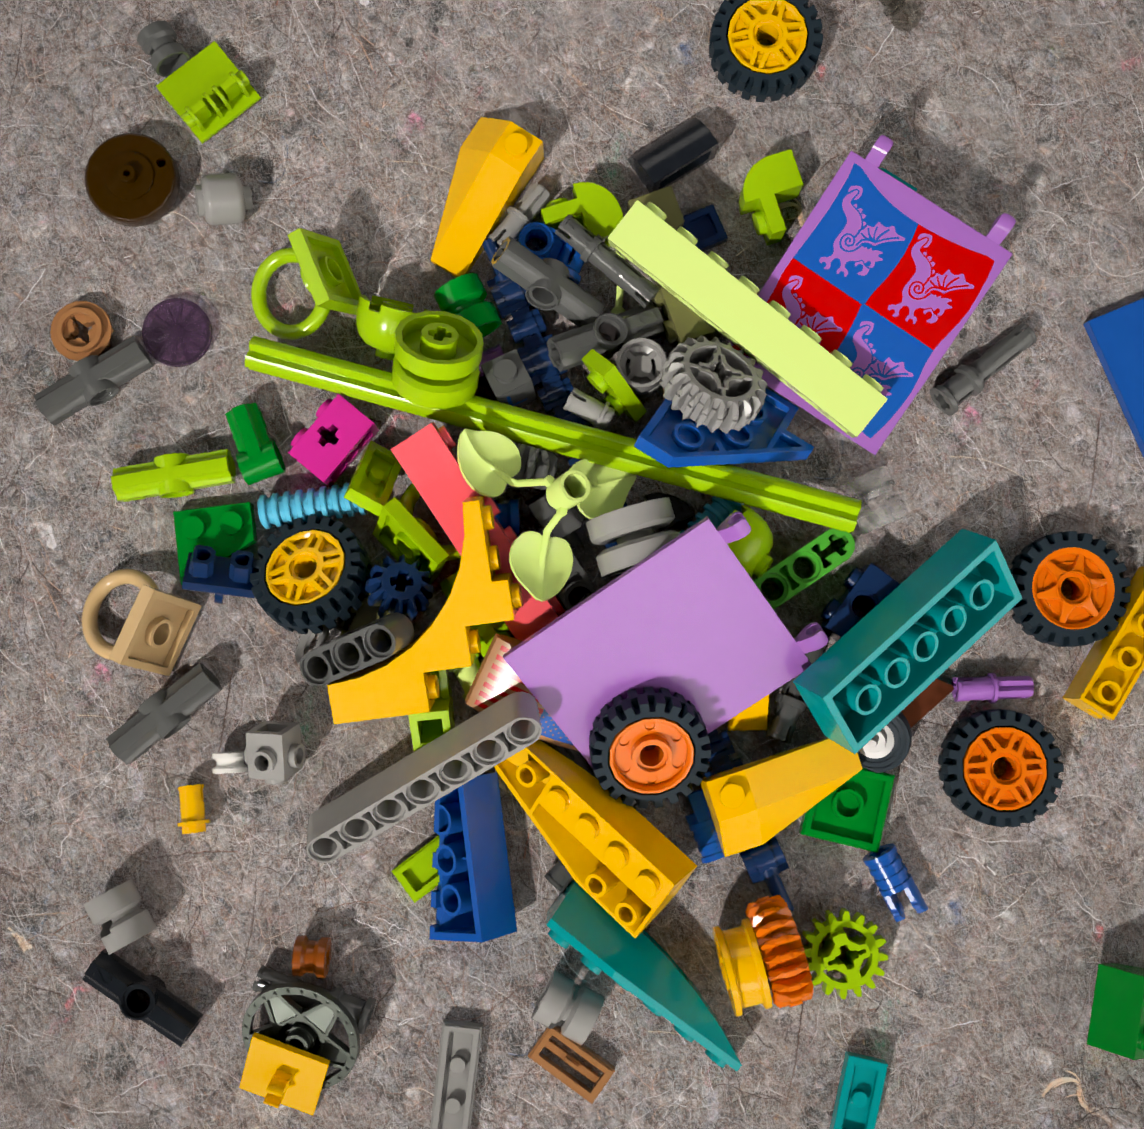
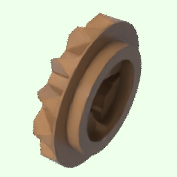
M76 301L67 304L57 312L51 324L50 333L54 347L64 357L74 361H79L91 355L100 356L106 348L111 347V334L115 332L111 326L110 316L101 307L91 302ZM76 320L87 328L92 327L88 331L89 343L80 337L75 339V336L79 334Z

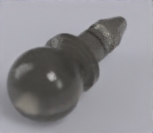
M878 0L886 6L883 14L891 16L892 25L897 30L910 31L918 25L921 18V10L916 2L912 0Z

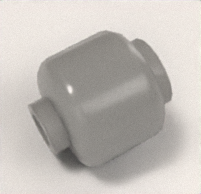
M235 173L207 174L202 177L200 185L194 186L198 216H204L210 225L240 224L245 219V211L253 209L250 186H242L240 177Z

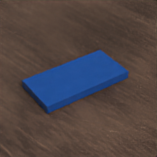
M1144 298L1091 319L1083 325L1144 458Z

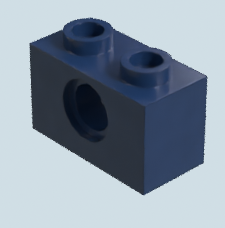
M872 563L864 565L861 569L857 566L854 567L842 584L847 588L839 600L833 597L821 612L820 617L824 619L820 625L821 628L829 633L830 637L838 641L862 619L856 616L852 610V602L856 597H862L866 600L869 613L896 589L900 583Z

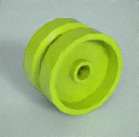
M445 311L414 313L401 320L395 330V357L393 358L392 365L393 387L401 397L413 404L426 408L449 409L463 405L473 398L478 388L479 364L482 360L484 346L482 333L469 320Z

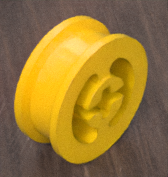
M748 918L741 919V926L723 931L719 925L713 926L712 930L719 965L735 1016H742L743 1008L763 1004L765 1009L772 1008L769 983L750 920Z

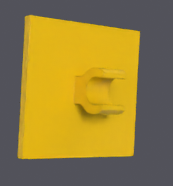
M254 1032L239 1088L265 1097L263 1103L272 1107L279 1108L280 1104L314 1115L330 1060Z

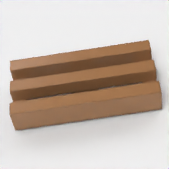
M558 1025L552 1029L546 1027L545 1031L538 1037L536 1044L528 1052L530 1059L591 1104H593L615 1072V1067L589 1047L584 1044L580 1045L561 1035V1027ZM552 1035L602 1071V1075L600 1076L553 1042L550 1039ZM545 1047L594 1083L593 1088L587 1087L541 1053L542 1049Z

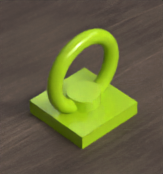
M298 228L287 236L292 247L283 248L270 254L260 264L253 278L251 301L259 323L272 335L286 340L301 339L314 333L324 323L330 310L356 315L359 298L362 295L340 241L303 228ZM288 263H299L301 278L306 288L312 294L315 307L311 314L302 322L293 325L284 324L278 321L270 312L266 298L267 286L271 276L279 267Z
M412 483L404 491L400 502L394 497L382 507L373 535L397 561L402 554L407 559L406 563L410 565L420 559L421 567L419 571H430L432 577L428 584L431 585L437 579L445 562L461 559V555L454 545H439L437 537L430 526L422 519L413 517L414 506L421 495Z

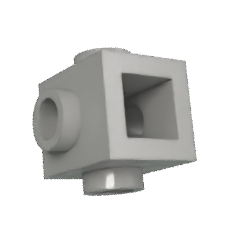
M263 721L245 732L246 747L244 759L248 764L249 778L264 779L266 784L271 785L282 784L303 768L305 748L301 744L300 723Z

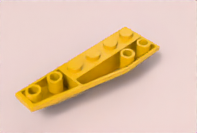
M538 739L530 746L494 766L497 773L575 882L634 938L638 937L671 901L696 869L697 865L636 809L623 804L621 797L617 800L609 795L608 789L604 790L597 778Z

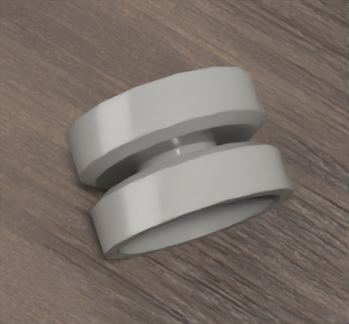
M669 497L623 507L586 522L592 544L605 545L615 542L618 544L601 551L596 557L602 578L626 572L680 535V532L674 530L655 534L653 532L669 525L675 518Z

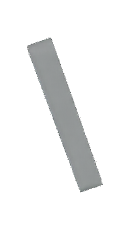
M515 692L504 697L312 813L308 819L306 850L308 856L316 862H332L536 742L542 734V727L535 697L526 692Z

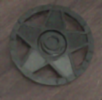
M282 983L269 987L255 997L243 1018L242 1037L247 1052L249 1051L252 1036L256 1032L330 1060L329 1066L339 1068L334 1073L325 1077L322 1089L342 1081L350 1073L358 1058L360 1035L354 1018L337 998L318 987L304 983ZM288 995H302L319 1002L307 1008H301ZM264 1003L271 1024L253 1030L255 1013ZM338 1017L348 1034L349 1047L330 1033Z

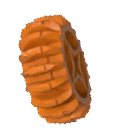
M768 895L748 903L745 911L746 918L750 920L757 939L773 1003L779 1008L794 1007L812 999L814 986L811 980L809 964L787 902L780 895L771 897Z

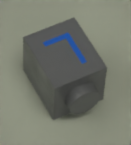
M516 349L481 365L485 380L495 401L521 407L537 399L532 380Z

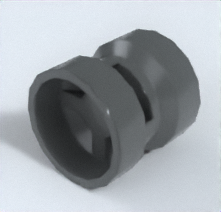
M165 20L150 23L137 36V42L144 53L151 56L150 63L154 70L162 77L171 75L190 60V56L183 44L176 42L177 34L170 23Z

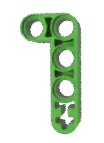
M833 528L829 529L768 569L762 577H757L753 581L760 591L764 580H772L778 585V597L771 601L767 599L771 607L775 609L848 560L855 550L854 538L848 532ZM838 540L841 546L837 549V552L831 553L822 559L817 555V553L831 544L830 541ZM797 558L806 560L811 567L810 575L806 579H802L794 573L793 564Z

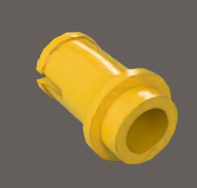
M204 784L178 787L181 822L177 823V827H182V834L206 832V824L210 823V819H205Z

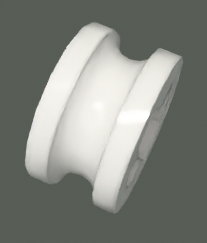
M244 751L212 753V758L217 762L216 766L212 768L213 774L248 772V766L244 764Z

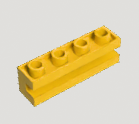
M1144 566L1137 569L1130 581L1131 586H1128L1125 590L1126 593H1131L1130 602L1124 603L1123 607L1127 609L1124 616L1116 618V621L1119 622L1117 628L1107 632L1108 636L1102 640L1095 641L1063 696L1064 700L1095 719H1102V717L1108 720L1115 719L1144 669Z

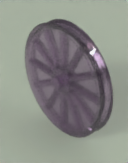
M172 298L158 303L149 311L143 323L142 338L147 351L157 361L171 367H184L195 363L207 352L212 340V326L207 314L197 304L182 298Z

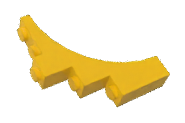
M483 496L469 497L462 502L464 541L460 568L450 596L439 615L416 640L394 656L330 682L327 685L334 724L430 712L435 699L440 696L438 677L436 674L431 675L430 672L472 666L476 658L475 654L481 653V643L478 629H471V626L514 620L517 608L523 607L520 583L513 584L511 573L495 575V570L501 568L498 546H491L488 530L494 529V516L492 506L484 505Z

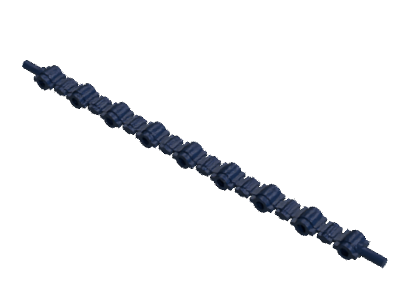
M489 238L483 242V247L491 263L495 252L500 246L497 244V239L494 242ZM492 267L496 276L487 281V285L502 319L512 315L513 319L506 323L515 343L524 342L525 346L516 350L532 380L533 387L541 383L543 385V388L538 390L537 393L546 413L554 410L555 415L553 417L593 427L592 423L563 409L573 390V386L569 377L561 380L559 376L568 372V370L560 372L558 368L553 366L548 356L547 341L552 337V334L542 337L541 333L547 331V328L538 308L530 311L529 307L532 305L525 297L526 290ZM572 458L568 460L570 467L580 461V459ZM617 542L605 544L606 549L618 545ZM717 729L708 734L711 747V758H708L713 769L707 771V773L705 772V777L743 765L740 757L731 761L728 756L735 753V750L726 730L718 733ZM772 837L763 845L739 852L752 883L755 884L764 880L771 896L780 895L787 902L789 910L791 912L794 911L792 902L779 875L782 871L789 869V866L776 837Z

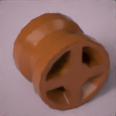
M298 935L293 948L292 975L302 977L305 973H314L317 978H326L331 960V938L321 937L319 940H310L306 935Z

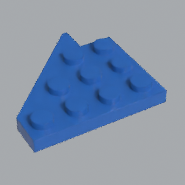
M765 388V393L767 394L764 399L765 402L756 418L749 425L746 424V426L742 427L740 431L731 429L727 434L719 428L711 433L705 425L696 428L695 421L690 418L683 420V413L680 410H672V401L665 399L634 444L635 448L668 468L806 460L814 449V446L786 430L799 407Z

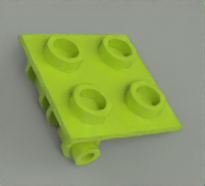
M215 41L156 85V88L202 144L261 99L259 94L250 85L247 76L242 70L239 71Z

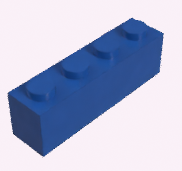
M497 772L482 773L435 801L434 832L439 835V847L436 852H433L432 867L438 869L440 882L438 883L437 890L431 891V907L437 908L436 924L430 926L429 940L485 942L517 932Z

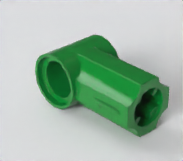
M256 402L236 406L225 413L238 449V453H236L238 467L248 485L286 472L281 453L275 441L270 438L262 412Z

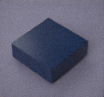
M713 204L683 216V228L698 240L695 246L701 251H706L727 242L728 236Z

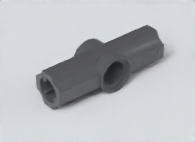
M510 236L502 242L491 260L492 267L526 290L525 297L532 306L545 311L554 309L578 327L593 323L600 316L604 305L569 279L570 272L563 262L553 258L541 259Z
M651 303L645 308L639 306L619 314L604 313L593 323L550 337L547 341L548 356L553 366L558 368L560 372L584 364L581 359L591 349H594L608 360L616 352L620 351L624 344L632 339L646 338L652 340L660 337L664 333L663 317L658 307L653 306ZM600 333L607 334L612 341L605 340Z
M132 336L100 356L91 355L74 363L69 368V375L34 395L35 403L51 424L57 425L88 405L98 406L114 398L119 393L121 385L154 366L152 359L139 340Z
M199 663L183 677L179 678L172 686L159 690L139 706V712L106 738L109 748L126 765L136 761L137 758L146 753L161 739L165 740L182 729L191 720L190 715L223 689L219 680L202 663Z

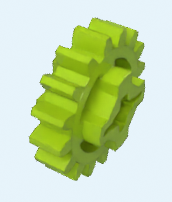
M841 908L839 917H835L831 911L826 910L825 922L821 923L816 918H813L811 921L816 928L814 932L803 931L802 933L809 941V944L803 945L806 957L809 958L807 959L810 972L814 971L811 974L812 983L816 986L823 981L822 991L828 996L836 988L837 995L841 999H846L848 990H852L857 997H861L862 990L860 986L866 984L869 988L874 989L876 986L871 979L874 974L884 976L885 974L878 966V962L888 960V955L878 948L883 946L886 940L881 935L873 936L878 927L872 921L863 925L865 916L857 911L853 918L850 919L849 911L846 908ZM843 927L855 929L863 936L849 937L844 932ZM827 935L828 937L823 948L819 949L822 939ZM845 945L849 949L846 952L847 959L841 961L837 956L841 954L840 947ZM867 958L865 966L859 971L864 959ZM835 969L843 975L844 979L831 977L823 972V970L829 972Z

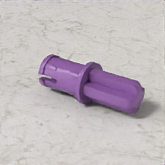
M988 673L987 676L953 677L952 686L954 687L952 696L955 698V702L988 700L990 704H996L998 699L1029 698L1034 694V683L1030 676L997 677L995 673Z

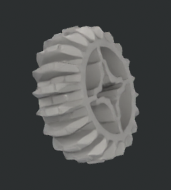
M701 335L697 340L688 337L684 343H678L676 348L672 350L663 365L660 385L665 390L663 397L672 401V410H680L683 413V420L690 418L696 422V428L705 425L711 433L719 428L727 434L731 429L740 431L742 427L746 426V424L749 425L756 418L765 402L767 382L762 379L764 371L754 367L755 359L746 358L743 355L744 349H734L731 346V342L727 344L720 343L716 336L709 341Z

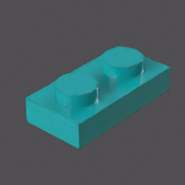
M849 1051L845 1052L829 1129H875L888 1068L885 1060Z

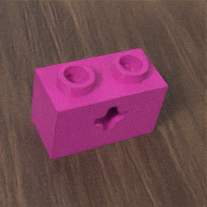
M340 394L333 400L331 398L327 399L316 412V417L318 418L309 429L303 428L295 435L291 441L292 449L288 452V454L330 488L379 431L374 422ZM328 433L335 435L339 439L335 445L327 442L325 439Z

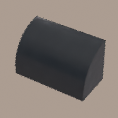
M691 118L629 157L628 162L648 192L651 193L672 185L715 158L718 142L699 119Z

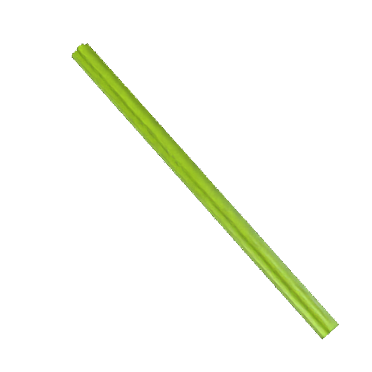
M253 336L249 341V351L245 355V367H248L249 370L462 428L500 433L517 443L580 460L586 459L598 465L851 533L854 531L861 509L862 500L730 464L668 468L635 448L634 444L637 439L475 395L463 405L449 409H430L419 406L399 395L393 387L392 373L269 339Z

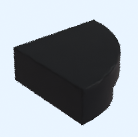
M659 492L644 496L646 501L668 497L670 499L675 518L669 525L658 529L659 532L695 517L694 511L686 502L670 494Z

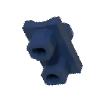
M196 545L193 553L189 552L182 589L215 593L214 603L223 604L224 595L255 598L251 590L254 586L250 582V574L256 573L253 568L254 555L252 552L237 550L232 553L231 558L216 556V551L210 546Z

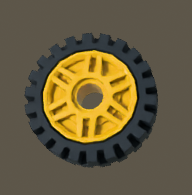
M724 0L715 15L709 38V58H712L711 66L714 72L718 71V80L722 85L727 82L730 92L735 94L739 90L742 92L741 98L749 100L751 95L756 96V102H765L766 97H770L771 102L778 101L782 94L788 97L795 92L796 88L800 89L812 74L823 43V33H821L823 26L821 18L816 19L818 11L815 6L808 7L809 0ZM758 39H768L773 45L764 46L758 42Z
M308 516L307 524L302 518L293 520L294 528L292 529L287 524L281 526L279 530L282 535L278 538L272 533L266 539L270 547L260 546L257 553L262 560H253V568L256 573L250 574V582L254 586L251 588L252 593L266 614L286 630L291 632L295 630L299 634H307L308 630H311L314 634L322 633L323 625L330 630L338 627L336 622L338 617L344 622L352 617L347 610L350 607L355 610L361 607L362 602L358 596L367 597L368 592L365 590L366 581L372 578L369 570L372 568L368 553L349 528L338 520L334 522L331 517L323 516L320 520L317 516Z

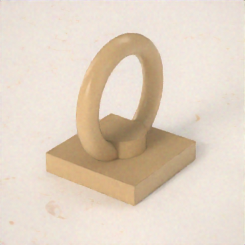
M120 569L103 577L90 591L83 607L82 630L87 644L99 656L120 665L170 676L202 605L159 590L154 580L139 570ZM124 584H131L138 587L140 591L115 645L108 643L99 631V610L105 597L114 588Z

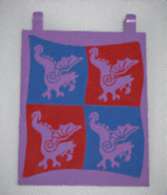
M885 135L879 136L865 159L853 151L849 153L758 296L768 304L774 300L782 305L791 314L788 320L799 329L805 325L817 333L822 339L819 345L829 353H832L835 349L846 356L853 363L850 369L862 378L867 374L875 379L884 388L881 394L888 400L858 437L851 438L756 361L754 364L755 368L764 371L762 379L767 382L768 387L873 455H876L1013 255L1000 246V244L1016 223L1012 216L1003 213L996 218L986 236H984L879 169L878 167L893 146V141ZM731 342V346L734 349L741 350ZM746 353L743 354L746 358H751Z

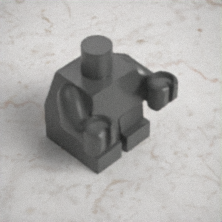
M546 489L525 502L540 525L536 532L543 535L544 528L556 513V509L551 507L547 501ZM577 505L567 511V515L561 518L550 537L565 539L570 544L571 549L582 543L575 530L582 526L581 523L586 518L579 511Z

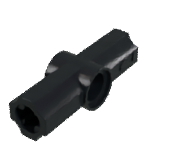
M106 948L92 961L82 979L117 1003L126 1018L142 1020L180 1047L185 1044L204 1015L168 991L165 983L159 977L145 975L116 954L112 953L109 955ZM137 989H142L148 993L150 1005H143L138 1001Z

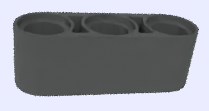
M390 613L330 639L302 656L300 660L301 675L309 684L323 686L381 662L412 642L414 638L413 624L408 617L401 613ZM386 632L391 636V640L387 637Z

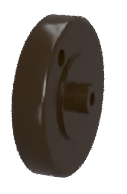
M123 133L107 139L94 150L85 169V187L91 202L106 218L123 226L138 227L159 220L172 208L179 194L180 174L175 160L160 142L144 134Z

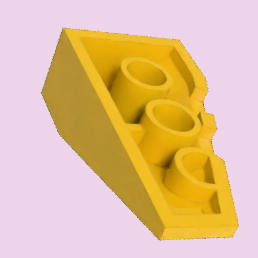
M480 117L460 147L430 259L432 263L454 277L469 273L484 250L483 242L488 239V236L494 232L506 217L508 207L514 205L543 161L544 149L542 140L512 121Z
M824 738L703 778L701 786L724 856L727 857L763 845L860 772L863 768L858 753L854 754L829 738Z

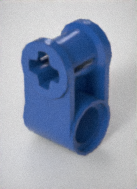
M532 222L524 226L520 232L519 243L530 250L526 246L527 241L530 239L538 238L544 241L546 244L544 249L541 251H530L541 259L553 258L563 262L570 272L569 279L578 285L581 281L579 273L584 264V261L580 259L581 255L555 234L556 229L540 222ZM574 255L571 263L568 264L571 256Z

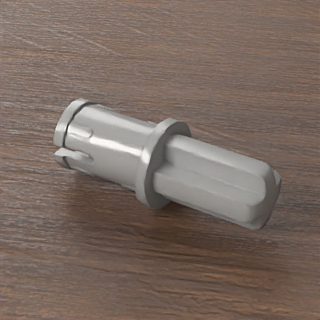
M534 183L514 207H508V215L494 232L488 236V239L490 238L494 242L497 239L499 246L509 236L517 240L523 227L531 223L550 200L551 194L541 184Z

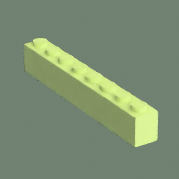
M637 200L609 235V245L739 349H744V353L755 359L758 364L851 438L858 437L888 400L881 394L884 389L882 385L867 374L862 378L850 369L853 363L839 351L834 349L832 353H829L819 345L822 339L817 333L805 325L799 329L788 320L791 314L782 305L774 300L770 304L765 302L757 295L760 289L744 276L737 279L726 271L729 267L728 263L713 251L706 255L695 245L698 240L685 228L680 226L677 231L664 221L667 215L659 207L651 202H648L645 206Z

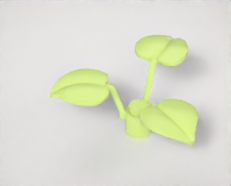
M465 428L460 433L458 439L457 459L461 474L466 483L477 493L494 498L504 492L507 484L515 488L547 487V501L551 507L556 509V513L544 528L543 535L535 531H527L513 541L509 552V563L516 579L534 599L543 602L554 597L566 584L573 567V553L570 544L563 538L550 537L554 527L562 517L567 515V511L576 505L579 511L588 519L623 508L637 475L591 463L583 459L573 464L567 472L556 479L548 475L545 478L517 480L512 477L517 475L521 469V456L518 448L509 438L492 431H475Z

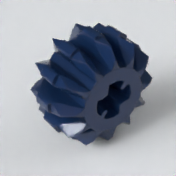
M404 554L399 557L398 563H395L387 555L383 559L382 566L374 565L370 572L372 578L366 581L365 590L370 593L367 601L369 607L380 606L378 611L380 618L388 613L397 612L404 614L412 622L417 617V611H427L430 604L428 599L432 598L434 587L428 584L432 577L430 571H419L421 567L420 559L410 565L406 563L407 559ZM396 587H403V592L396 591Z

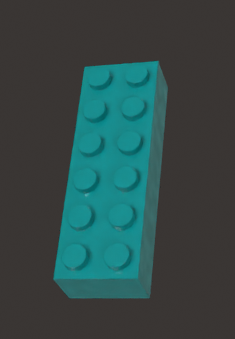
M962 528L793 681L825 737L856 754L1022 599L997 540Z

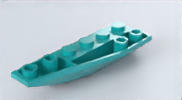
M573 880L565 892L559 895L547 911L546 926L550 928L548 935L565 949L569 945L574 947L582 954L580 961L588 969L597 975L601 971L606 973L619 986L639 998L655 1015L663 1016L674 1024V1029L682 1037L691 1043L695 1040L706 1048L705 1054L718 1066L724 1068L727 1064L735 1071H738L742 1064L718 1019L693 982L668 952L645 930L638 937L634 938Z

